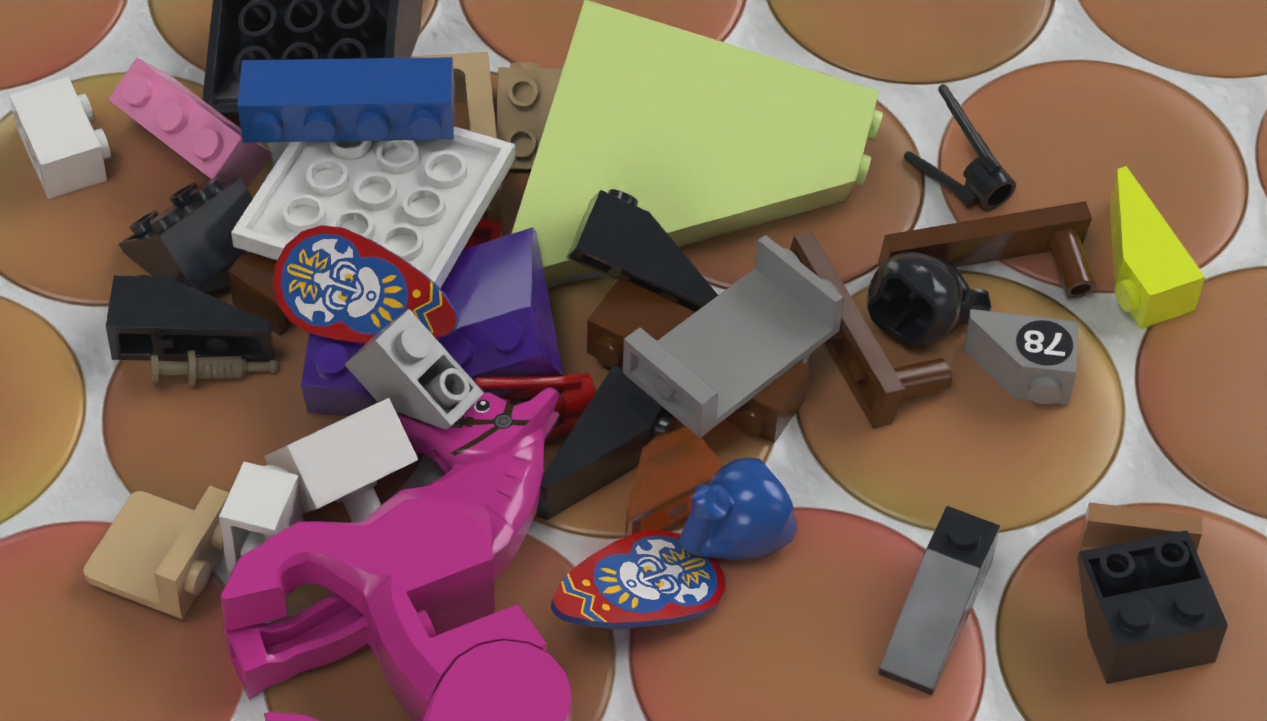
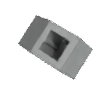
M410 309L380 330L344 364L377 402L389 398L396 412L445 430L451 427L484 394Z

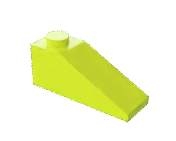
M1128 167L1118 168L1109 202L1115 295L1120 307L1125 312H1130L1140 329L1195 311L1205 276Z

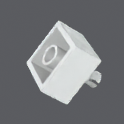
M389 398L264 456L268 465L281 467L287 472L299 476L303 513L318 509L336 500L337 503L343 502L352 523L366 520L381 506L373 488L377 485L376 480L418 460Z

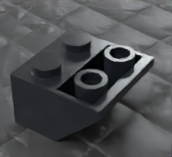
M215 177L200 186L193 182L178 190L169 198L173 204L170 208L161 214L154 210L132 223L129 228L133 234L118 244L128 257L151 276L169 277L196 289L247 252L246 250L233 247L231 232L253 200V197L240 178L220 183L219 179Z
M1187 530L1079 551L1077 560L1087 636L1106 684L1216 662L1228 624Z

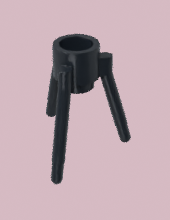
M941 84L938 87L940 95L979 157L974 159L963 172V176L966 179L965 185H962L911 151L905 152L904 159L957 194L967 207H971L976 202H979L985 210L997 208L1012 196L1016 189V182L995 159L986 142H984L979 132L975 130L948 86Z

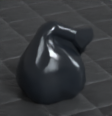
M903 252L888 258L875 272L867 293V309L871 320L879 329L893 334L908 346L924 347L939 342L954 330L958 322L968 324L970 309L990 311L992 308L989 292L984 289H970L954 265L932 255L918 252Z

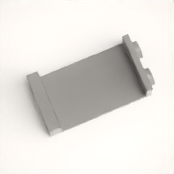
M764 235L758 240L755 268L666 335L656 341L639 327L624 338L623 373L695 435L701 438L839 332L844 297L830 281L819 278L804 266L791 250L780 247L767 235Z

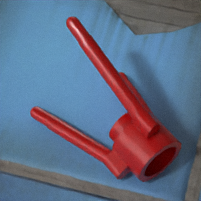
M575 373L564 376L476 378L474 380L480 389H522L499 396L502 399L508 400L534 398L548 387L557 390L560 396L554 411L560 414V419L563 422L555 425L550 436L544 441V444L566 433H570L596 393L589 373Z

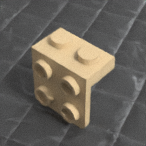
M514 62L510 64V67H498L496 134L497 139L515 144L516 159L509 170L531 171L564 64L560 66V69H542L539 64L531 62Z
M209 486L195 510L144 491L132 493L83 569L85 580L89 584L183 619L196 596L205 588L212 570L224 553L219 515L229 492Z

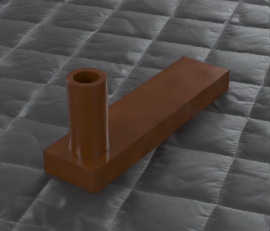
M1086 201L886 234L878 260L880 267L888 258L895 254L918 252L943 259L955 267H962L1051 251L1067 297L1078 298L1085 296L1096 287L1082 246L1092 220Z
M810 232L793 237L790 250L798 257L799 261L819 278L830 281L844 297L840 330L824 342L873 428L892 424L901 400L950 388L952 382L951 371L948 363L943 358L893 368L814 233Z

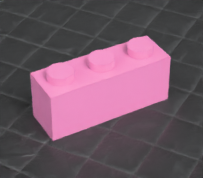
M139 58L135 59L108 99L210 179L217 177L220 183L240 178L248 189L272 154L271 151L259 142L243 143L242 132L238 126L168 73Z

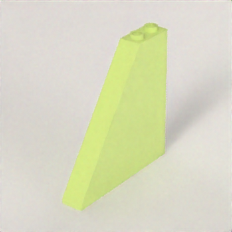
M584 0L511 234L532 227L536 230L546 284L595 271L566 256L590 200L600 190L608 193L610 189H616L636 198L639 202L637 207L650 212L678 247L845 201L854 184L863 185L869 169L871 156L864 155L863 152L867 139L875 140L881 124L883 112L875 110L880 91L599 3Z

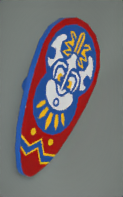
M320 225L300 232L285 245L275 265L273 287L278 306L291 323L311 334L339 341L367 343L380 330L408 309L413 312L436 339L452 334L459 323L456 309L447 295L429 276L377 242L346 228Z
M659 529L639 531L614 541L574 567L559 584L551 602V610L563 621L588 627L617 629L678 623L702 617L717 607L725 591L724 573L715 558L691 555L680 546L681 534Z

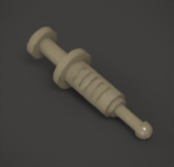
M188 350L187 361L158 362V355L150 356L151 383H157L159 376L187 375L188 386H195L196 379L242 378V375H246V371H270V373H275L279 370V363L276 360H269V362H246V359H242L241 356L196 357L195 350Z

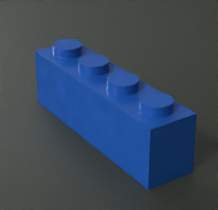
M453 58L242 60L237 107L243 143L454 140L455 85Z

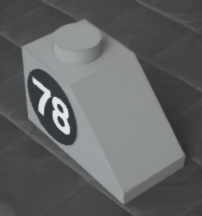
M970 309L964 351L1014 399L1034 401L1038 404L1069 405L1077 366L1078 321Z

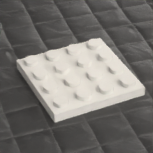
M455 126L454 140L290 142L232 230L233 247L278 260L285 245L300 232L320 225L342 227L369 238L402 257L429 276L441 288L515 161V144Z

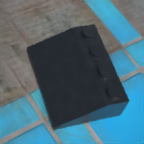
M213 0L202 100L225 117L239 116L237 104L242 60L411 58L420 34L423 0Z

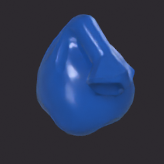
M755 458L734 460L721 466L707 485H696L694 495L691 497V511L680 535V546L691 555L711 558L751 559L770 555L791 543L798 532L793 503L782 483L763 461Z

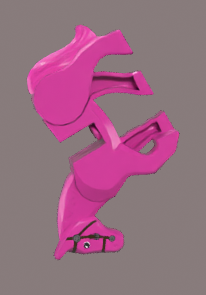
M548 387L530 401L521 404L507 401L492 393H484L447 430L396 412L415 453L425 454L434 460L445 474L443 477L425 487L399 491L364 521L357 523L297 522L260 546L242 555L236 562L220 597L224 621L222 627L227 654L247 698L251 699L270 686L282 683L303 671L341 660L369 645L378 660L387 683L413 721H571L572 693L566 672L547 653L546 642L521 607L516 604L495 613L494 581L515 557L532 524L538 507L544 474V441L550 436L559 419L560 414L554 411L560 396L559 392ZM314 583L334 592L285 621L264 623L288 617L285 597L291 590L300 585ZM264 713L265 721H320L300 714Z

